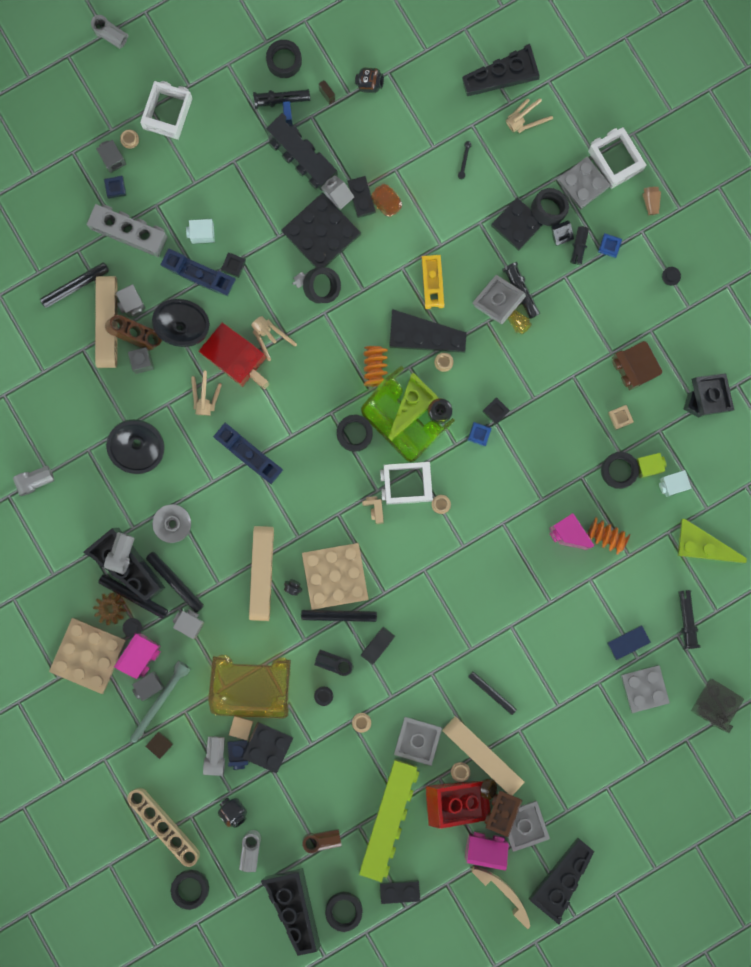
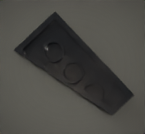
M528 44L519 51L515 50L509 53V56L501 60L493 61V64L487 67L483 66L463 76L462 81L468 97L539 80L540 75L531 45Z
M392 309L390 348L465 353L466 332Z
M577 838L528 898L559 925L562 921L561 917L565 909L567 910L573 892L576 891L580 877L584 874L594 851Z

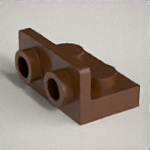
M502 791L495 794L492 800V812H489L485 819L486 828L509 837L522 799Z

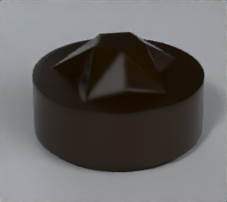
M485 779L481 785V796L491 800L496 794L497 784L494 780Z

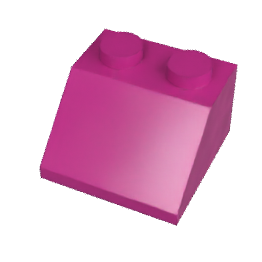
M573 513L549 528L551 530L549 535L553 541H558L561 545L584 550L594 547L591 539Z
M142 633L135 634L114 667L135 679L145 677L150 669L148 667L152 660L155 661L160 655L161 651H159V648L161 646Z
M474 831V834L468 835L465 860L469 864L506 871L509 843L504 840L505 837L493 835V838L485 837V833Z

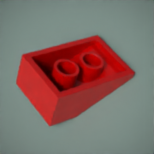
M223 322L198 351L241 387L249 380L252 370L256 371L266 359L263 352Z
M483 781L426 786L428 825L442 829L485 821L487 814L490 812V801L481 796Z

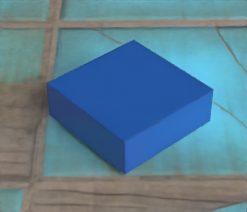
M290 101L283 102V112L287 117L286 123L289 126H293Z
M604 233L598 252L616 258L622 239Z
M473 422L467 441L486 446L492 428Z

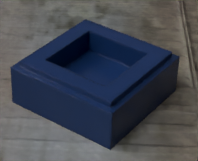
M123 176L104 179L108 199L126 196Z

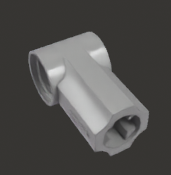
M96 15L91 20V26L96 36L104 38L119 49L126 44L129 37L128 34L107 21L103 15ZM98 24H105L102 29L96 28Z
M48 465L30 473L24 472L13 477L19 496L30 494L36 488L55 481Z
M118 532L112 551L108 553L105 559L104 568L124 574L129 565L130 559L128 557L135 538Z
M208 736L207 754L203 766L204 775H224L225 737Z
M256 830L248 831L242 840L239 870L244 872H256L261 835ZM254 837L257 843L251 845L247 842V838Z

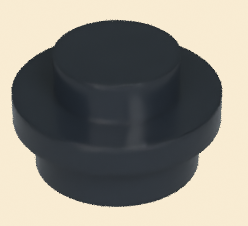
M668 267L662 273L663 282L669 286L678 284L681 279V273L675 267Z
M293 579L284 583V591L294 596H298L303 589L300 587L301 584Z
M130 618L124 622L123 632L126 636L133 638L135 634L142 632V624L138 619Z
M325 686L319 687L314 693L315 702L321 706L329 705L333 700L332 690Z

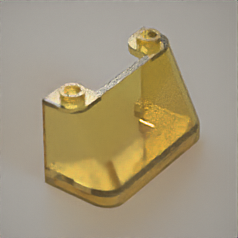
M227 655L213 656L208 697L211 713L220 716L286 718L289 712L291 660L277 658L272 661L271 666L233 664V660Z

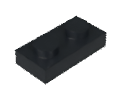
M366 176L348 180L349 190L354 196L352 200L357 217L360 218L376 213Z
M419 880L380 883L381 904L420 902Z

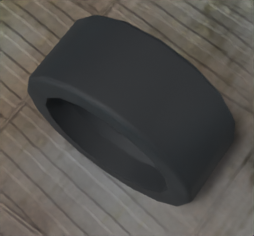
M280 39L269 46L266 52V62L269 71L274 76L289 78L300 70L302 56L299 47L294 42ZM282 49L292 51L295 56L294 64L286 69L278 68L273 62L274 54Z
M543 189L532 202V214L543 225H557L568 214L569 201L557 189ZM548 199L557 204L560 213L558 215L547 213L541 206V200Z
M318 267L310 270L305 275L303 290L306 297L314 303H330L339 296L341 281L339 275L334 270L328 267ZM320 274L326 275L330 281V291L324 297L318 296L313 288L315 277Z
M357 414L349 415L338 424L337 439L346 450L352 452L361 451L371 443L373 437L372 426L365 417ZM351 422L361 423L366 430L365 439L359 444H351L344 438V429Z
M616 452L604 460L601 466V475L608 486L615 489H623L636 481L639 475V465L631 454ZM617 459L627 461L631 467L630 477L622 482L614 480L609 474L610 464Z
M382 627L362 652L361 656L373 665L395 638V635L385 627Z
M196 870L181 872L171 885L172 900L182 909L192 910L198 908L208 896V880L202 873ZM193 878L200 883L201 894L195 901H185L179 895V884L184 879Z
M339 892L330 897L326 905V920L337 931H351L359 925L362 919L363 908L357 896L351 892ZM348 900L355 906V917L349 923H340L333 917L332 910L338 901Z

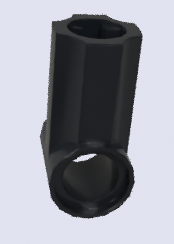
M321 649L317 654L314 664L341 676L350 675L354 668L353 663L349 659ZM344 661L350 666L349 671L346 673L341 672L339 669V665Z

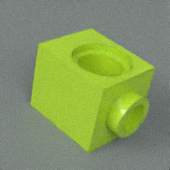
M661 453L636 459L639 465L640 479L663 473L667 467L664 456L661 457Z

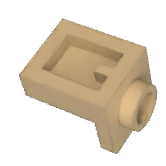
M377 496L366 497V501H362V505H374V508L371 509L372 520H375L376 524H384L382 500H378Z

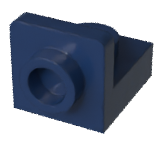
M248 740L228 742V767L233 766V770L245 769V765L249 764V761L241 758Z

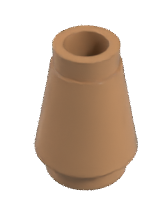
M659 187L644 188L642 195L648 215L659 214L661 199Z

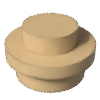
M134 130L124 131L120 136L121 144L128 149L136 147L139 143L138 134Z
M448 353L438 354L434 361L435 367L442 372L449 371L453 366L452 356Z
M438 495L432 500V509L436 513L444 514L449 511L451 502L447 496Z
M358 713L353 717L352 726L357 732H366L371 727V719L365 713Z
M455 763L451 768V776L455 781L464 782L470 776V768L466 763Z

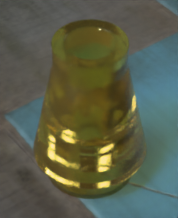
M516 310L507 318L515 332H519L521 335L532 325L529 322V318Z

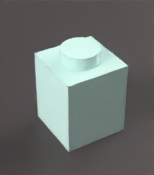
M212 219L189 220V227H186L187 238H190L192 244L215 242Z
M685 470L660 479L659 487L662 494L665 493L666 497L691 489Z

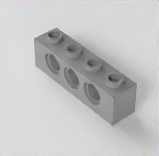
M95 204L86 224L90 230L159 258L168 238L164 229L155 225L154 227L148 226L147 222L139 218L133 220L129 218L130 215L122 211L116 213L105 204H102V206ZM109 219H115L113 225H107ZM132 226V230L129 233L124 232L125 227ZM144 233H149L150 236L148 239H141V236Z

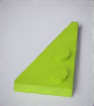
M414 373L411 374L388 437L391 441L425 413L433 400L439 398Z
M681 519L678 556L737 563L747 562V558L688 520Z

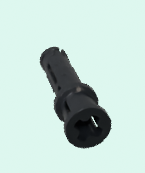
M309 89L274 93L272 90H269L268 93L257 94L253 92L255 109L262 106H270L272 108L275 104H283V102L288 101L290 103L310 101Z
M514 262L504 267L502 271L506 273L510 284L525 293L526 297L521 303L527 312L528 318L532 319L538 316L540 312L526 287L525 277L521 275L517 267L518 263Z
M686 590V599L684 591H678L683 628H681V633L684 636L683 650L701 648L697 640V632L699 630L694 624L691 590Z

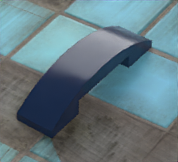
M169 248L160 264L165 269L195 284L225 296L229 295L236 281L234 277L210 269Z
M226 422L213 436L271 485L282 473L283 469L254 447Z

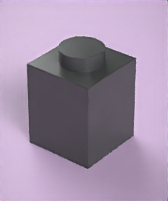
M113 140L104 141L96 148L110 173L126 165Z
M147 347L128 352L132 370L136 374L154 370L151 354Z
M155 671L132 684L134 695L138 700L141 698L142 701L147 700L165 688Z

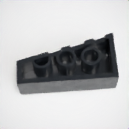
M281 113L266 128L269 139L268 144L275 151L279 150L282 153V158L287 163H293L296 166L295 170L302 177L305 175L309 179V184L314 189L319 188L323 191L321 187L334 175L338 176L337 170L320 152L317 154L314 152L316 149L308 139L303 140L302 135L298 132L299 130L294 125L290 127L286 123L287 117Z
M120 528L110 529L83 553L90 556L98 565L104 567L105 559L108 553L112 551L117 533L123 532ZM133 545L128 557L130 559L129 565L124 574L106 569L144 601L151 600L166 588Z
M303 868L265 876L261 880L262 885L266 888L269 894L268 897L276 908L278 917L287 931L286 933L297 956L317 952L321 945Z

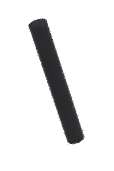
M473 671L470 673L468 678L511 715L516 712L517 709L476 673Z

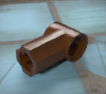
M339 829L306 834L302 841L303 849L308 853H315L320 850L341 847ZM313 838L316 840L317 844L314 848L306 846L305 843L308 839Z

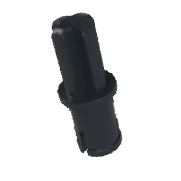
M584 226L578 227L575 243L572 244L574 248L570 263L576 264L577 260V265H582L584 251L587 249L586 242L589 228Z

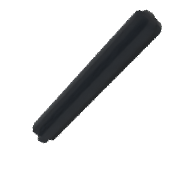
M102 262L40 298V301L47 308L96 280L97 276H103L108 273L109 269Z
M155 552L147 555L146 560L194 612H199L204 607V604Z
M102 575L98 581L102 586L162 619L168 613V609L151 600L144 601L128 587L106 575Z
M302 610L301 620L376 622L377 612Z

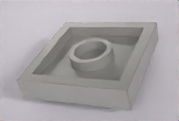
M588 157L584 158L557 180L580 210L611 186Z
M495 275L472 304L502 325L526 295L517 287Z
M659 665L621 675L631 713L670 703Z
M404 717L394 755L432 766L442 727Z
M537 801L524 804L519 808L508 837L513 852L550 839Z

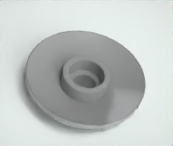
M173 504L163 506L156 512L153 518V530L162 541L176 543L183 540L190 532L191 518L188 512L181 506ZM171 521L176 522V526L174 528L170 527Z

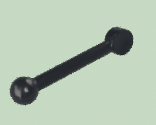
M466 141L464 144L466 148L461 171L458 173L459 179L465 178L464 171L469 148L472 146L470 141Z

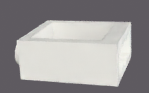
M154 81L140 122L143 129L179 140L192 101L189 90L181 86L178 88L173 87L165 81ZM160 93L184 100L176 126L152 119Z
M624 127L619 130L615 128L608 132L605 138L601 139L599 137L591 142L588 152L604 178L611 185V189L644 171L646 163ZM620 137L635 163L614 175L599 149Z
M430 462L384 465V470H380L381 481H385V489H382V500H386V505L432 502ZM422 468L424 496L391 498L389 470Z

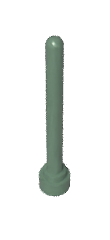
M181 661L176 663L173 676L130 737L132 743L138 741L179 679L183 678L184 675H188L191 670L189 666Z

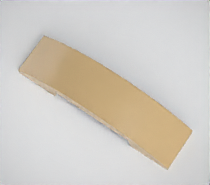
M473 866L471 868L472 873L485 886L492 881L514 903L516 908L512 911L513 915L529 929L530 922L527 913L511 887L492 872Z

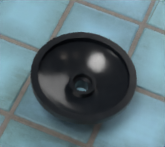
M171 299L161 303L155 309L152 317V326L157 336L164 342L177 347H190L199 344L205 339L209 331L210 323L206 312L199 305L185 299Z
M132 419L117 424L111 430L107 438L106 449L110 460L116 467L128 473L142 474L158 466L163 458L165 445L162 435L153 425L142 420ZM134 440H139L141 443L137 444Z

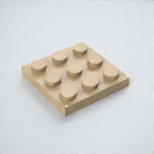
M359 543L302 553L312 610L369 600Z
M72 618L49 672L104 694L126 640Z

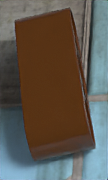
M114 315L105 324L106 331L110 335L140 348L147 347L148 350H153L162 342V339L157 336L153 329L121 315ZM112 321L118 322L120 328L115 329L112 326ZM130 329L136 330L137 337H133L130 334ZM148 336L154 339V345L148 342Z

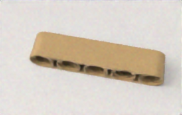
M116 276L96 277L95 362L97 368H117L118 338L110 335L105 328L106 322L114 315H118V297L116 295L118 283ZM112 321V326L115 329H118V322Z
M254 526L249 620L269 621L274 527Z
M456 716L442 729L456 745L509 795L513 796L525 783Z
M136 788L131 791L127 798L129 805L184 866L191 867L195 865L200 857L197 847L145 789ZM134 793L142 795V802L138 803L134 800ZM148 807L155 810L154 817L147 815L146 810ZM160 822L167 823L169 828L167 832L160 830ZM173 837L181 839V846H175L172 843ZM192 852L195 855V859L188 861L185 853Z

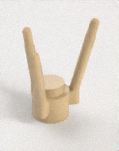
M539 98L519 113L530 101L526 99L508 116L506 124L513 133L515 131L521 133L525 129L553 119V116H549L523 126L525 123L523 116L536 107L542 99Z
M263 316L257 318L251 324L254 329L253 334L256 336L268 361H271V358L261 336L267 335L275 344L277 341L270 333L271 329L293 346H297L291 338L274 326L269 319L265 320Z
M204 370L201 399L199 400L195 377H191L194 399L193 409L196 410L195 414L210 416L211 411L215 410V404L222 384H218L210 404V400L205 399L207 371Z

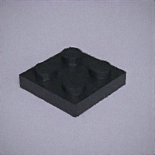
M516 198L491 224V227L518 251L543 226L534 218L532 210L519 198Z
M726 373L691 379L700 416L734 411Z
M257 722L241 758L277 773L293 737Z

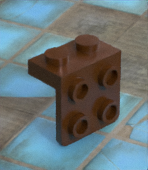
M642 341L625 351L621 350L612 357V363L615 369L619 370L622 376L621 380L624 386L628 387L629 391L662 374V369L646 341Z

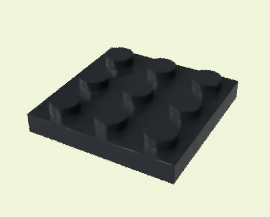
M323 192L281 230L315 268L326 267L361 235V232Z

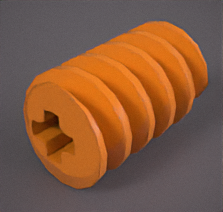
M366 346L364 349L368 351L364 352V356L367 357L364 360V364L368 366L364 367V371L367 372L364 375V379L369 381L364 382V386H383L382 383L388 382V379L382 378V376L388 374V372L382 370V368L387 367L388 364L382 363V361L388 359V357L382 355V353L387 352L388 349L380 346Z
M597 517L594 518L587 532L591 540L596 538V545L603 541V548L607 544H609V551L617 548V555L623 551L631 535L629 534L625 538V531H621L618 534L617 527L611 531V524L604 527L603 520L597 524Z

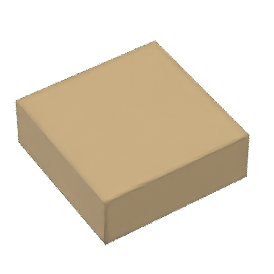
M253 369L250 373V378L263 389H266L269 386V382Z
M627 405L608 412L615 430L634 422Z
M234 716L229 735L248 740L253 721Z

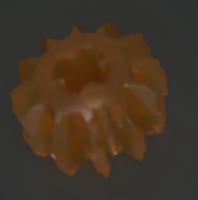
M382 184L372 192L371 197L374 204L385 216L391 217L402 208L400 198L389 185Z
M110 592L108 597L106 594H102L103 601L99 598L96 599V602L100 605L93 606V609L99 610L94 616H101L99 619L100 623L106 620V625H110L111 621L114 624H118L117 617L122 620L124 619V616L120 613L127 612V609L121 608L126 602H119L121 599L120 595L114 598V593ZM107 605H108V606L113 605V606H112V610H114L113 613H112V612H108V608H106Z

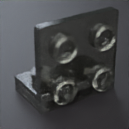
M709 679L691 712L720 730L730 733L733 728L730 722L744 698L714 679Z

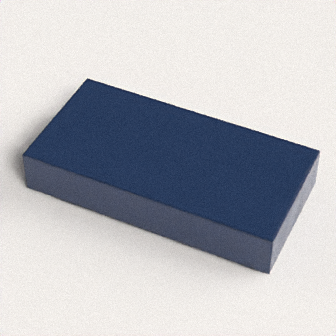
M642 625L607 642L615 660L651 643Z

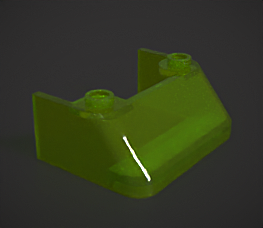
M400 366L381 382L363 404L361 412L405 460L414 462L445 433L455 420L452 418L441 427L433 421H429L424 425L419 419H416L391 441L388 437L401 404L399 398L403 393L401 385L395 380L404 369Z

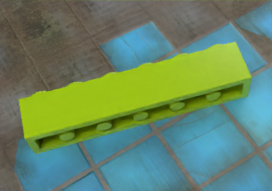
M394 759L359 875L382 882L383 877L387 878L390 869L387 863L389 858L393 859L396 850L393 844L395 839L399 840L402 828H399L400 821H405L408 809H405L407 801H411L414 792L410 789L412 783H416L419 776V771H416V765Z

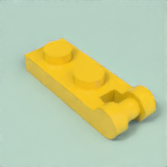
M441 255L422 256L425 309H431V307L444 308ZM430 294H437L438 299L431 300Z

